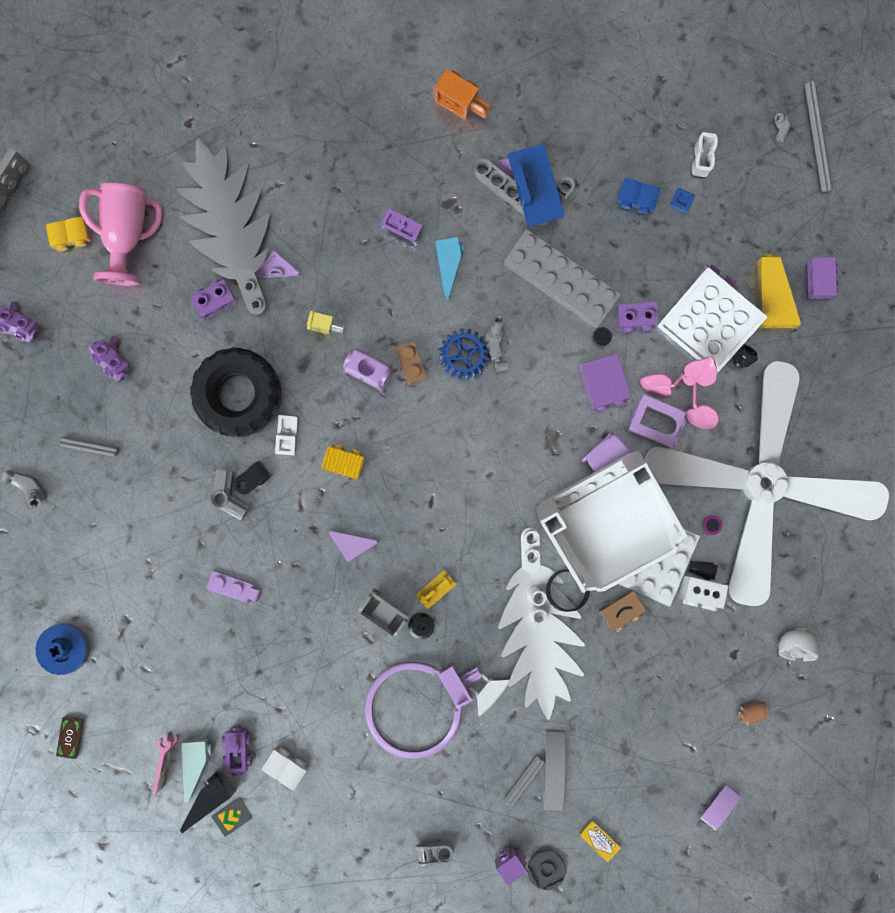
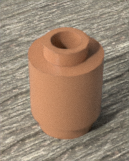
M757 701L741 706L738 715L742 723L745 722L746 725H751L769 717V710L765 702Z

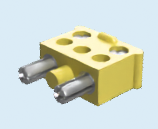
M310 311L307 322L308 330L328 335L330 330L339 333L344 332V324L333 322L332 316Z

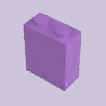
M618 354L579 366L592 410L597 409L600 412L609 409L608 405L616 404V407L627 404V400L631 398Z

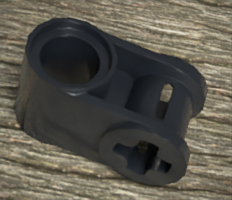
M257 461L236 477L233 487L240 494H248L270 479L271 475L261 461ZM241 481L247 482L245 484L246 489L239 488L241 486Z

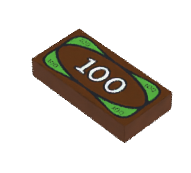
M62 717L56 752L57 757L77 758L83 719Z

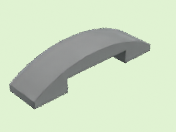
M546 731L543 810L563 811L565 732Z

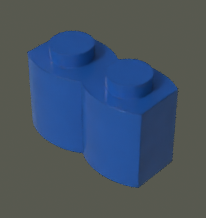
M624 178L617 203L624 209H631L632 207L639 209L638 212L648 215L655 210L661 188Z

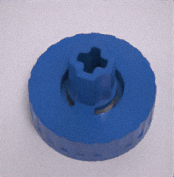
M66 623L58 624L44 630L36 642L35 654L38 663L45 671L56 675H66L77 671L85 664L89 656L90 644L88 637L79 627Z

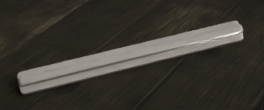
M811 81L805 84L818 172L822 192H829L833 189L817 85L815 81Z

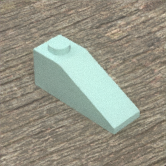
M208 739L185 740L181 743L184 803H188L192 799L209 756L212 755V745L209 744Z

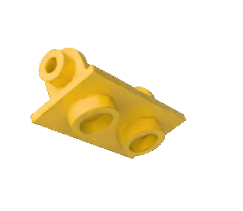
M444 570L415 595L422 605L428 609L457 584Z

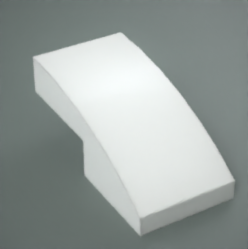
M278 415L275 454L295 455L298 415Z

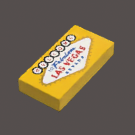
M593 820L579 833L607 862L621 849Z

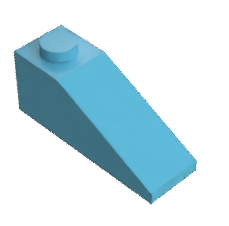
M458 237L435 241L445 300L450 298L460 265L461 254L464 253L463 242H459Z

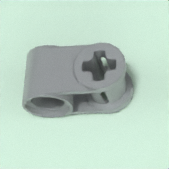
M448 841L427 842L416 845L420 860L418 862L419 867L448 863L453 858L454 847ZM443 848H447L450 851V854L448 856L441 855L440 850Z

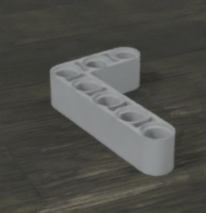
M482 158L476 161L474 169L476 178L524 215L515 181L489 160ZM480 166H485L488 169V171L485 173L479 172L478 168ZM569 176L562 177L556 183L562 206L571 196L575 187L574 180ZM500 178L503 182L497 185L493 182V179ZM568 184L570 186V190H563L561 188V185ZM514 189L517 195L510 196L507 191ZM549 222L538 224L537 226L543 227L546 226Z

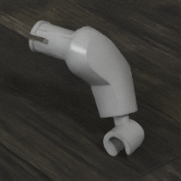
M498 314L493 316L492 325L487 328L485 342L488 345L485 346V349L489 350L488 356L490 360H495V370L497 372H505L508 370L507 361H500V358L503 356L500 343L505 334L503 328L505 318Z
M9 470L0 474L1 482L8 484L12 480V485L23 490L29 508L33 509V506H35V509H38L40 507L44 494L32 477L20 473L13 474Z

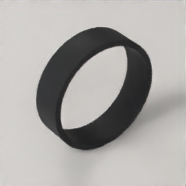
M564 569L554 573L546 585V596L550 604L563 612H572L582 608L588 601L590 591H585L583 601L574 609H563L553 601L550 593L553 579L562 572L570 571L569 569Z

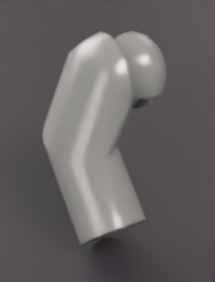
M777 113L774 119L779 131L775 139L779 142H784L791 125L786 115Z

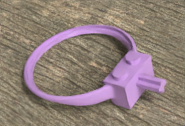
M404 662L394 665L377 677L368 692L365 703V716L368 728L379 745L396 756L409 759L431 756L446 747L455 736L461 720L462 706L473 700V696L467 686L483 676L477 667L461 676L454 663L445 669H439L422 662ZM402 670H420L433 676L436 672L458 710L454 711L452 727L447 736L438 745L426 751L405 752L398 750L381 737L373 721L372 702L378 687L386 678Z

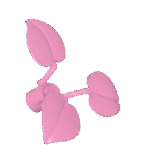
M712 355L686 364L684 373H680L679 378L674 383H671V378L665 374H651L640 379L642 387L656 398L670 396L672 388L682 379L686 385H693L694 408L687 410V420L693 426L701 429L716 427L719 420L717 411L708 405L697 406V384L709 386L715 382L717 377V367Z

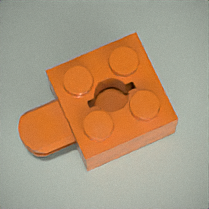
M446 69L434 87V101L465 120L471 111L482 118H487L488 112L492 110L491 104L478 97L479 88H477V85L470 80H464L454 70L449 71Z

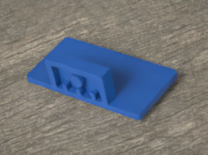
M541 144L508 153L509 163L527 226L531 227L563 218L564 211L545 145Z

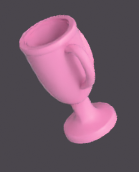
M111 182L101 183L98 186V190L87 188L81 192L79 197L80 213L85 223L92 230L100 234L103 245L110 252L108 269L95 272L93 274L94 281L112 285H140V277L130 274L126 269V256L135 248L139 240L146 239L157 231L161 225L163 215L162 206L158 201L146 199L147 190L145 188L132 184ZM89 195L98 196V225L91 219L87 210ZM145 205L153 206L155 209L154 222L146 232L141 233Z

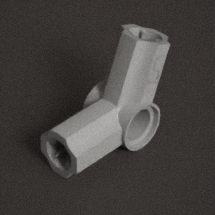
M216 470L213 494L210 498L212 505L242 521L248 513L250 506L230 495L233 472ZM223 494L225 502L219 505L216 498L218 495Z

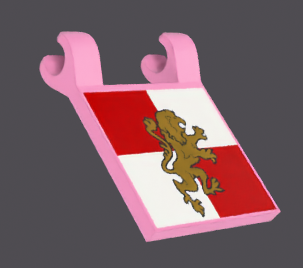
M168 733L164 739L166 746L162 744L163 738L158 741L160 758L152 793L156 794L165 786L172 748L179 740L178 735H175V740L172 742V740H169L170 733Z

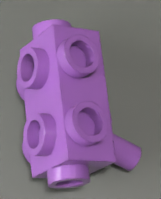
M12 301L10 309L2 306L0 308V331L2 333L14 335L23 342L31 343L37 339L39 330L36 321L23 316L17 311L18 302Z
M113 335L108 344L103 339L93 342L88 348L91 352L90 357L96 365H101L104 368V373L109 378H113L116 382L123 381L128 376L129 368L128 364L118 355L119 351L115 348L119 338Z
M231 727L230 731H227L225 736H222V747L226 751V756H223V768L226 767V773H232V776L244 775V772L248 770V766L252 765L251 754H248L247 747L251 746V735H247V730H242V727ZM239 756L241 763H236L235 757Z

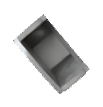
M374 591L369 594L357 612L389 633L394 639L410 618L404 611Z

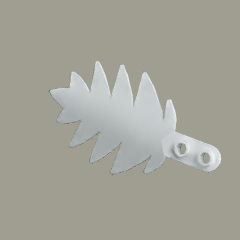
M528 527L521 533L522 567L513 574L506 589L510 590L514 586H518L515 588L503 611L498 628L502 629L519 619L521 620L508 639L501 656L504 658L525 646L513 669L508 686H513L531 672L526 688L524 706L528 708L532 702L538 699L540 708L546 719L549 720L554 708L555 696L569 702L571 701L567 686L555 667L581 677L584 676V673L573 659L554 641L582 647L585 644L561 620L552 615L557 614L581 619V615L577 610L572 612L559 611L548 601L546 585L555 572L541 565L539 532L535 528ZM532 533V538L527 539V536ZM533 552V556L528 558V554ZM558 575L553 579L554 582L563 583V580ZM551 583L550 593L553 601L563 609H574L575 607Z

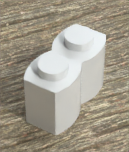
M702 132L694 147L695 159L691 167L693 176L707 177L715 164L714 151L718 144L716 134Z
M275 747L261 770L294 791L307 772L306 763L299 758H291L289 756L290 752L286 749Z

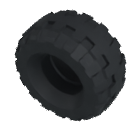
M231 347L230 349H221L210 357H206L201 362L200 367L195 370L192 377V385L190 386L191 404L199 419L214 432L229 437H246L263 430L276 416L275 414L281 402L280 381L273 367L259 354L242 348ZM233 376L248 378L255 390L253 401L247 408L241 411H231L224 407L220 401V389L223 383Z

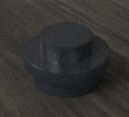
M605 327L597 328L593 333V341L598 346H606L612 340L611 331Z

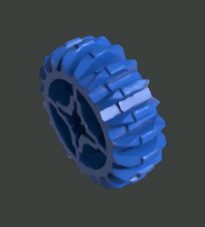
M463 328L460 329V335L454 330L453 338L449 334L446 336L449 342L442 341L446 348H439L440 352L445 353L439 355V359H445V361L441 362V366L448 365L445 372L447 373L452 370L451 377L458 373V380H461L462 374L465 375L466 380H469V374L476 378L475 371L482 374L483 371L480 366L487 368V364L483 361L490 360V357L484 356L489 353L488 349L484 350L485 346L488 345L487 342L481 344L484 337L481 336L477 339V331L473 336L470 335L471 329L467 330V334H464ZM461 340L472 341L477 346L467 347ZM456 342L458 352L449 358V349ZM461 347L465 353L470 352V354H468L467 356L468 362L464 356H459V354H461ZM480 351V360L473 367L471 356ZM463 362L468 369L457 368L452 363Z

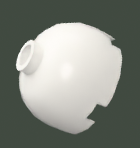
M797 627L782 636L778 650L779 655L786 659L796 661L797 657L803 658V662L817 660L819 646L816 638L811 633L806 632L804 628Z

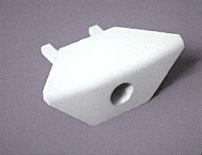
M481 674L482 678L486 681L485 685L479 692L472 687L469 688L476 694L478 716L481 717L498 700L507 688L509 679L493 680Z

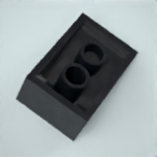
M224 771L219 775L215 772L203 782L205 786L200 790L180 829L181 833H184L226 802L236 792L237 789Z

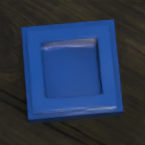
M678 187L670 206L687 214L695 195Z

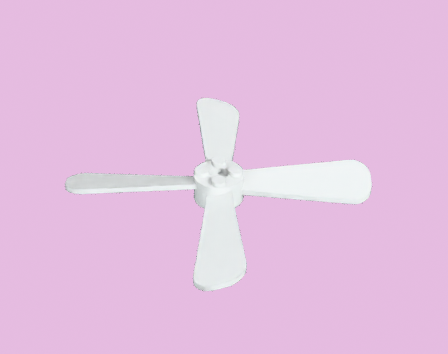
M781 361L770 363L765 368L763 374L759 464L745 470L661 446L649 449L644 457L658 484L743 489L745 495L751 500L728 585L730 597L739 604L749 606L762 605L770 596L774 502L782 497H786L860 519L875 520L884 514L889 500L888 489L880 482L788 477L784 470L778 466L800 380L797 369L793 365ZM762 478L768 481V486L765 489L760 484Z

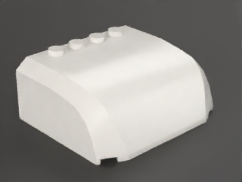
M639 451L626 454L545 499L536 507L540 523L582 593L597 590V592L608 590L674 554L683 538L687 537Z

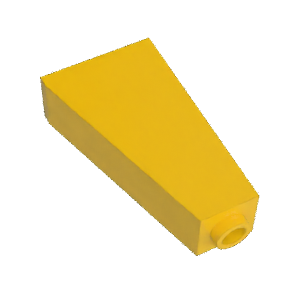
M765 254L757 260V308L768 317L758 328H797L801 325V321L781 257H774V254Z

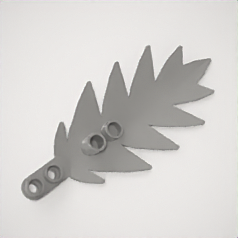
M197 138L195 150L196 163L182 161V165L189 176L202 188H175V191L194 205L208 211L206 213L182 215L181 219L199 230L216 237L190 240L189 243L205 256L228 267L213 268L212 270L222 277L236 279L248 311L252 314H260L265 310L266 303L254 272L261 268L268 254L266 249L256 256L266 233L270 214L267 213L244 227L250 219L261 193V189L258 188L235 202L243 186L248 164L245 163L225 180L228 161L226 147H223L213 156L205 144ZM247 283H251L253 285V288L251 290L246 289ZM254 301L259 302L260 305L258 308H254L252 306V303Z

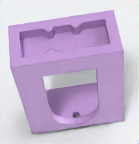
M643 394L639 399L626 431L632 434H639L669 449L678 442L679 436L677 433L680 428L683 429L687 418H684L686 412ZM647 407L666 414L675 420L676 424L671 434L666 435L640 424Z

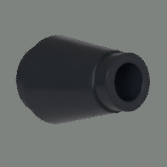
M691 561L688 572L706 580H715L718 565L713 564L714 562Z

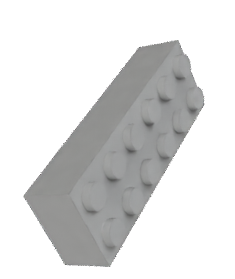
M527 229L504 260V266L596 329L621 295Z

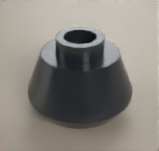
M743 344L732 358L735 365L743 368L749 367L756 362L758 354L752 347Z
M415 614L408 623L409 632L416 639H426L434 631V621L428 614Z

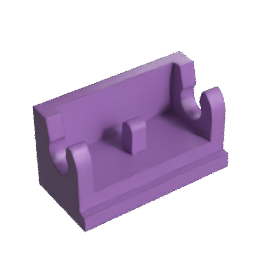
M389 208L380 225L414 243L419 239L418 236L425 227Z

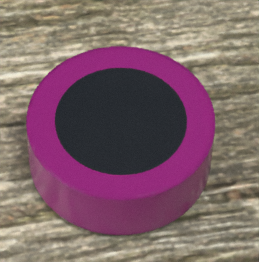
M708 516L702 522L704 532L709 535H716L722 530V521L717 516Z

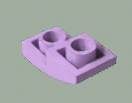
M725 785L700 818L716 831L742 797Z

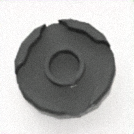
M544 849L537 851L531 856L528 861L527 872L529 880L534 886L543 890H552L562 884L566 874L564 860L558 853L553 850Z

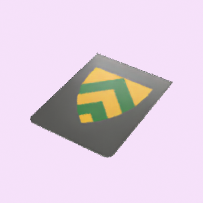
M240 798L235 799L211 816L224 837L252 819V815Z

